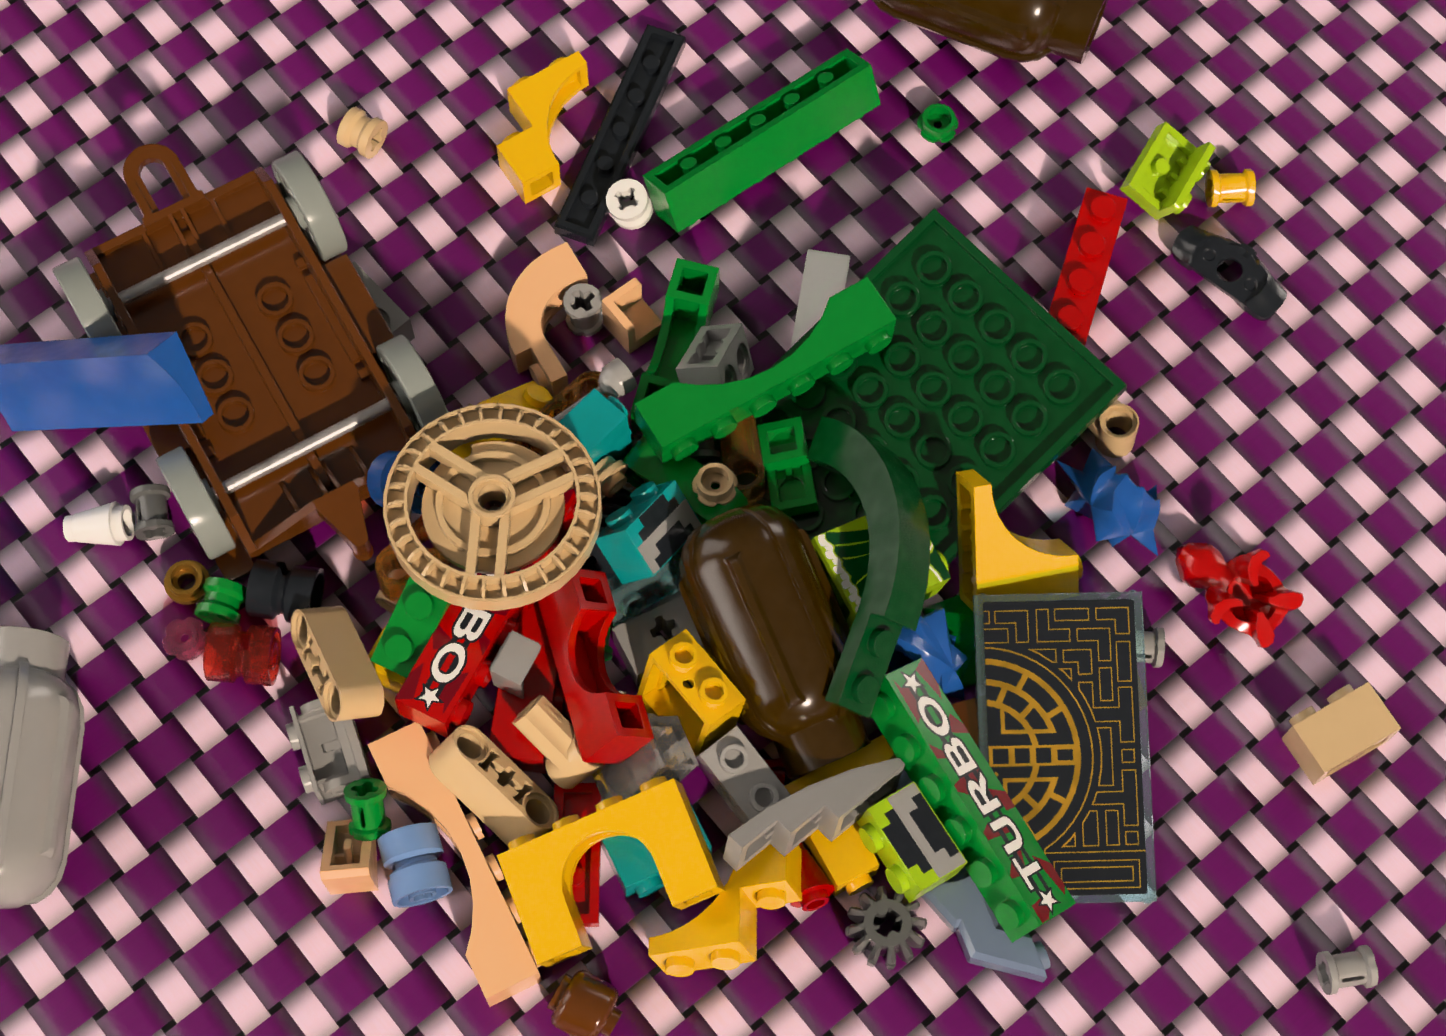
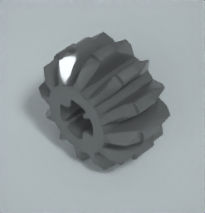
M885 886L877 888L876 902L866 892L860 894L858 900L863 909L858 907L849 908L847 917L856 924L846 927L845 936L861 938L852 947V952L854 955H859L868 949L871 952L867 960L868 966L874 967L879 956H884L886 968L892 970L896 966V954L902 961L910 963L914 958L910 947H923L925 939L916 932L926 928L927 920L922 917H911L920 907V903L917 900L904 906L901 903L904 894L895 892L893 899H888ZM884 919L894 922L892 930L898 929V932L890 931L887 937L878 933Z

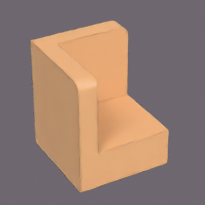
M637 278L631 279L601 300L603 324L629 354L659 334L662 321L642 299V284Z

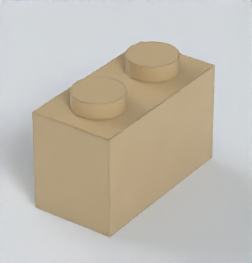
M1369 682L1355 690L1348 684L1327 698L1329 705L1316 712L1313 706H1310L1289 720L1292 727L1282 737V740L1313 785L1388 742L1401 729Z

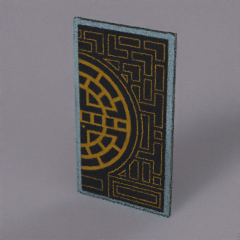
M1142 591L1003 595L980 593L973 595L978 748L1076 903L1143 902L1149 904L1152 901H1157Z

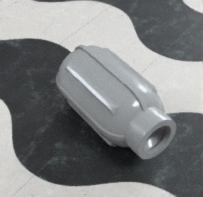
M0 626V909H14L24 905L37 904L51 895L62 879L68 857L85 729L84 707L77 691L66 681L70 651L69 642L63 637L48 631L17 626Z

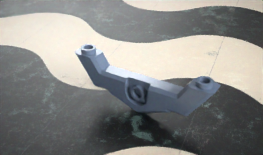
M904 769L896 791L912 782ZM965 867L954 877L921 896L946 926L956 933L968 963L1043 983L1047 979L1045 970L1049 969L1051 964L1042 942H1033L1028 933L1012 943L1002 926L999 925L994 913Z

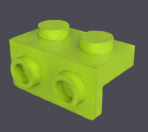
M1164 122L1155 128L1120 190L1155 220L1172 213L1179 214L1192 200L1190 192L1195 183L1203 178L1210 169L1211 163L1209 159L1216 147L1212 143L1207 142L1196 148L1169 123Z

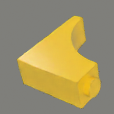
M974 469L956 472L960 599L978 616L983 615V603L1056 601L1079 596V579L1083 575V565L1080 556L1059 538L1050 540L1031 539L1008 531L995 508L991 483Z
M881 735L860 750L820 767L784 787L792 795L811 784L845 771L897 757L885 737ZM858 821L832 842L818 829L804 840L814 860L834 885V896L844 891H847L849 896H852L874 883L872 876L876 875L879 862L875 854L871 853L863 844L859 835L860 827L857 824Z

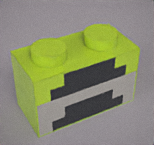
M914 781L867 808L857 822L860 827L859 835L863 844L871 853L878 854L887 868L885 874L889 884L898 894H904L909 904L954 877L968 863Z

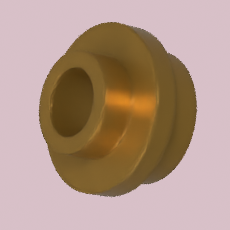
M182 560L173 564L167 571L164 578V588L174 602L183 605L194 604L205 597L206 593L203 590L205 579L210 577V575L201 563L193 560ZM193 578L196 580L192 588L187 590L181 589V584L185 579Z

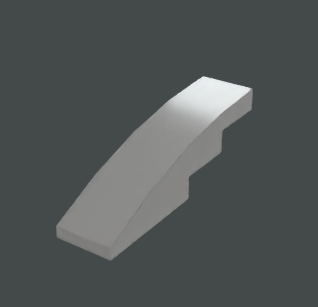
M894 758L854 768L795 792L767 807L731 832L727 838L723 859L735 871H738L770 844L785 857L817 829L832 842L858 821L867 808L883 800L897 788L905 763L900 758Z

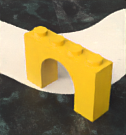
M666 776L653 778L639 786L641 792L626 799H623L622 795L607 798L595 805L597 812L581 819L578 814L559 819L551 825L553 831L537 838L534 833L518 837L507 844L509 847L508 851L496 855L537 965L551 967L593 949L574 900L572 884L576 866L583 854L591 846L603 839L627 836L642 842L651 853L670 902L675 908L685 909L725 891L687 794L679 781L674 778L667 780Z

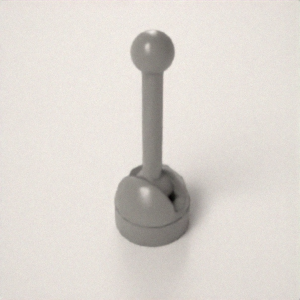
M616 357L602 368L598 380L599 386L596 390L602 395L621 397L637 387V383L628 367ZM583 398L555 416L554 419L559 422Z

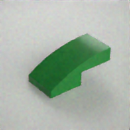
M801 416L757 425L771 506L778 508L790 517L819 511L811 462L806 458L809 451Z

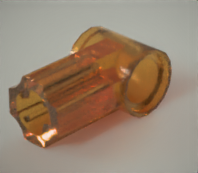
M751 415L740 421L733 432L719 439L723 465L727 466L736 477L743 472H750L757 476L752 483L748 485L738 484L736 487L747 498L749 505L758 502L764 496L767 485L756 420Z

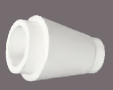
M114 501L65 516L63 520V533L68 542L122 546L125 541H130L134 538L135 518L129 505H120Z

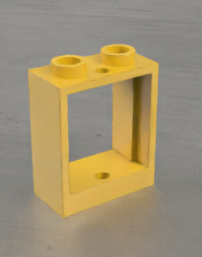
M684 629L649 654L637 695H642L646 712L662 731L664 730L668 738L675 733L678 742H680L686 736L694 757L698 756L736 726L743 705L746 702V698L687 629ZM686 680H688L691 683V685L693 686L692 688L688 685ZM676 717L680 720V724L673 725L670 719Z

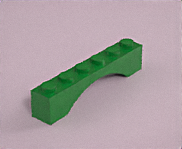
M866 277L829 297L824 313L811 335L792 355L771 369L747 379L724 384L694 385L673 382L634 403L635 422L662 464L673 458L676 461L683 460L692 455L698 449L700 443L711 437L721 439L729 435L737 428L740 421L751 415L754 418H758L767 414L776 406L777 401L789 394H792L794 397L799 396L813 387L815 380L829 372L831 375H837L845 371L852 365L854 359L866 352L875 354L883 350L892 341L897 319L870 279Z

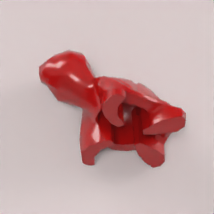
M1188 542L1177 548L1175 562L1180 579L1189 587L1206 589L1205 600L1208 605L1209 621L1213 624H1219L1220 620H1222L1231 628L1250 635L1258 647L1268 648L1273 644L1275 637L1273 631L1282 623L1288 611L1300 607L1304 600L1302 593L1285 588L1278 576L1270 568L1262 564L1263 561L1270 557L1269 552L1266 550L1257 549L1226 562L1222 553L1209 543Z

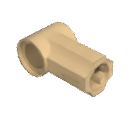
M1118 399L1088 427L1095 435V444L1098 450L1105 456L1120 458L1126 456L1134 446L1139 428V417L1133 408L1121 404ZM1118 427L1123 429L1126 434L1116 435L1111 433L1108 428Z
M539 695L532 700L512 722L546 757L545 766L547 773L559 787L572 789L605 765L603 763L582 761L573 725L544 695Z

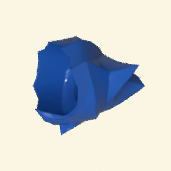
M1093 448L1083 471L1057 460L1076 488L1064 506L1093 520L1096 542L1108 539L1113 547L1131 536L1158 556L1153 530L1160 511L1157 485L1148 491L1144 487L1136 486L1129 478L1128 473H1116V466H1112L1110 462Z
M944 608L936 609L924 616L920 615L916 631L902 628L889 663V673L922 658L944 694L964 700V687L956 672L967 660V656L954 646L956 636L949 635Z

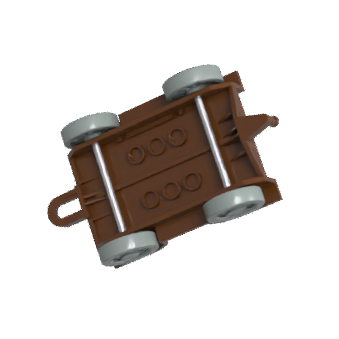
M146 144L133 150L126 158L123 166L124 180L144 216L141 219L143 224L84 252L94 273L89 274L81 259L75 257L54 267L53 273L89 338L177 331L214 414L203 423L147 425L142 427L159 456L156 459V463L202 548L210 560L215 559L225 579L235 582L249 575L257 558H261L260 554L323 521L353 548V554L359 561L370 560L374 554V549L368 537L361 501L371 497L367 487L368 470L372 462L380 454L389 450L401 451L410 438L424 426L448 413L435 382L410 341L401 334L394 337L347 253L341 254L347 251L348 248L344 231L318 178L300 152L293 151L272 161L271 168L277 182L276 184L262 167H259L204 194L202 190L195 188L179 158L171 149L160 144ZM149 163L163 165L179 191L182 200L159 210L141 179L143 167Z

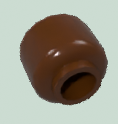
M586 970L576 972L573 977L566 973L547 1006L548 1009L553 1011L551 1022L556 1028L570 1036H598L600 1033L610 1036L623 1012L615 1007L619 995L618 990Z

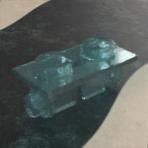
M677 552L654 577L622 584L616 574L612 578L607 579L617 611L611 623L613 626L628 618L637 616L652 604L679 591V583L682 580L679 569L681 552Z

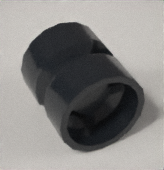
M257 558L251 569L246 590L245 605L248 616L274 620L277 615L283 614L285 621L291 623L292 614L295 610L321 607L325 587L323 568L297 564L291 570H288L285 562Z

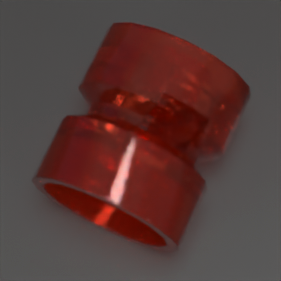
M212 622L208 628L204 645L203 670L206 680L233 683L238 677H242L246 684L273 686L277 680L281 661L282 638L279 627L251 625L247 631H243L240 623Z

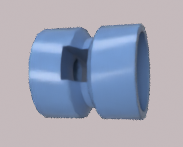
M435 823L410 824L391 830L379 837L377 843L383 866L386 869L393 870L389 875L390 879L387 884L394 907L403 908L426 904L443 898L453 891L446 862L437 860L444 851L438 827Z

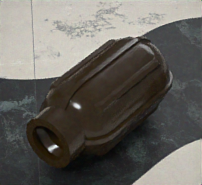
M872 0L882 12L893 18L1005 60L1020 63L1038 61L1052 53L1082 64L1086 58L1108 3V0Z
M757 503L729 510L711 518L693 530L682 547L679 563L682 580L679 583V590L707 654L746 698L737 722L743 725L746 724L759 736L773 740L789 778L823 767L870 744L871 740L860 715L825 700L850 628L807 531L799 529L792 517L778 508Z

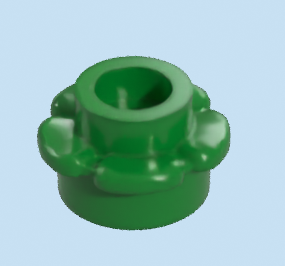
M932 104L918 117L917 127L921 129V136L926 141L946 143L955 137L958 119L949 106L945 104ZM934 124H940L941 127L936 128L934 127Z

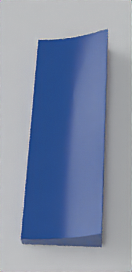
M177 331L0 344V412L12 431L203 423L214 414Z

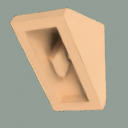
M352 819L327 821L320 878L331 895L378 891L376 840L360 841L354 839L350 835L348 828Z

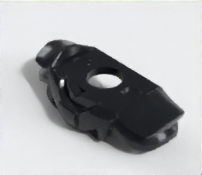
M1194 225L1182 230L1175 239L1172 246L1175 260L1187 270L1195 271L1239 303L1241 308L1253 318L1261 321L1270 319L1285 301L1287 292L1256 256L1257 252L1243 242L1239 244ZM1233 260L1241 266L1242 275L1236 281H1224L1217 273V266L1222 261Z

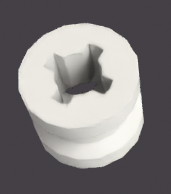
M629 178L621 179L608 189L606 206L616 224L621 228L628 230L639 229L645 226L651 219L653 205L647 191L640 182ZM632 196H634L633 200H629L627 202L623 201V199L626 200L627 198H631Z

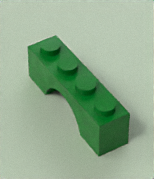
M677 258L666 293L664 313L654 354L645 373L642 372L631 408L632 434H636V431H641L635 422L634 403L673 382H679L676 367L701 326L710 325L719 294L718 267Z

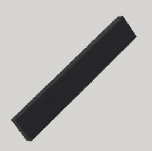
M647 24L555 222V234L594 247L610 212L606 206L608 189L615 182L625 179L685 48L686 37Z

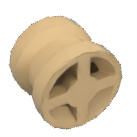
M356 106L352 107L345 114L339 125L336 138L337 143L346 148L355 147L361 156L367 159L373 158L385 141L388 124L378 117L371 119L367 117L366 111Z

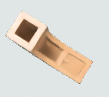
M567 242L543 253L524 269L512 287L505 313L509 350L517 373L519 374L529 369L533 380L538 385L547 388L555 400L569 393L568 377L544 336L545 330L551 318L564 308L563 297L565 292L571 286L578 283L588 284L587 274Z

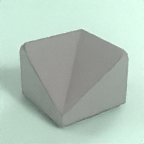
M513 630L511 633L509 632L489 668L493 685L523 699L524 679L539 654L541 645Z

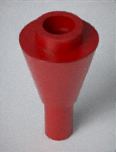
M800 843L799 847L802 849V901L792 902L790 905L797 908L802 907L803 911H813L825 906L829 902V896L835 889L809 851L804 848L803 843Z

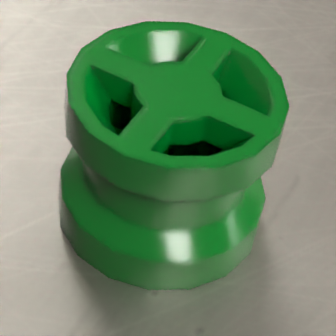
M206 578L203 585V590L206 594L204 600L197 604L194 612L199 619L225 628L239 627L241 621L239 609L241 604L246 602L247 588L225 578Z

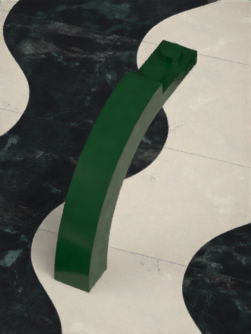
M822 416L806 458L848 479L863 505L869 532V563L863 595L825 700L850 712L870 718L901 630L904 628L916 631L923 609L930 566L928 519L917 484L905 464L895 453L855 428L836 419Z

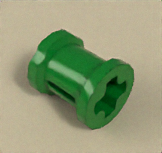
M363 778L349 783L344 788L343 793L345 801L350 804L352 821L348 826L350 835L356 840L373 841L391 831V819L385 815L383 800L387 795L385 782L375 778Z

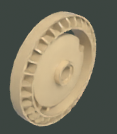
M486 403L471 405L448 412L433 420L406 443L397 455L388 473L383 494V517L390 545L400 565L414 582L431 595L450 604L472 610L499 611L513 609L542 600L559 590L578 573L589 558L598 538L602 519L601 485L595 464L584 445L569 429L554 418L535 409L515 404ZM502 438L528 443L544 451L546 454L540 456L524 446L503 441H487L472 444L470 456L464 459L451 452V450L475 440ZM436 461H439L440 465L434 472L430 471L429 468ZM559 466L566 472L565 475L560 477L554 471V468ZM420 482L426 485L421 511L428 538L445 559L465 569V572L458 571L439 561L418 540L411 526V507L415 491ZM574 488L577 499L574 518L567 534L558 546L544 559L534 565L511 574H506L533 563L553 545L564 521V492ZM492 500L504 503L497 510L489 511L482 508L483 505ZM477 573L494 574V576L477 575Z

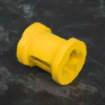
M1244 169L1242 173L1219 174L1217 170H1208L1205 180V199L1208 207H1217L1218 203L1242 202L1244 206H1252L1254 204L1256 179L1252 169Z

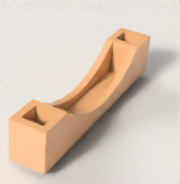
M414 722L367 744L392 798L415 808L432 820L452 841L464 861L470 878L473 900L472 928L466 957L489 1007L541 982L542 979L537 969L541 965H537L529 941H524L517 927L522 922L513 898L510 896L504 899L497 885V882L505 879L493 853L484 857L477 843L478 840L485 836L474 813L471 812L464 815L457 801L458 798L434 776L430 769L429 756L440 745L436 733L431 731L425 734L422 725Z

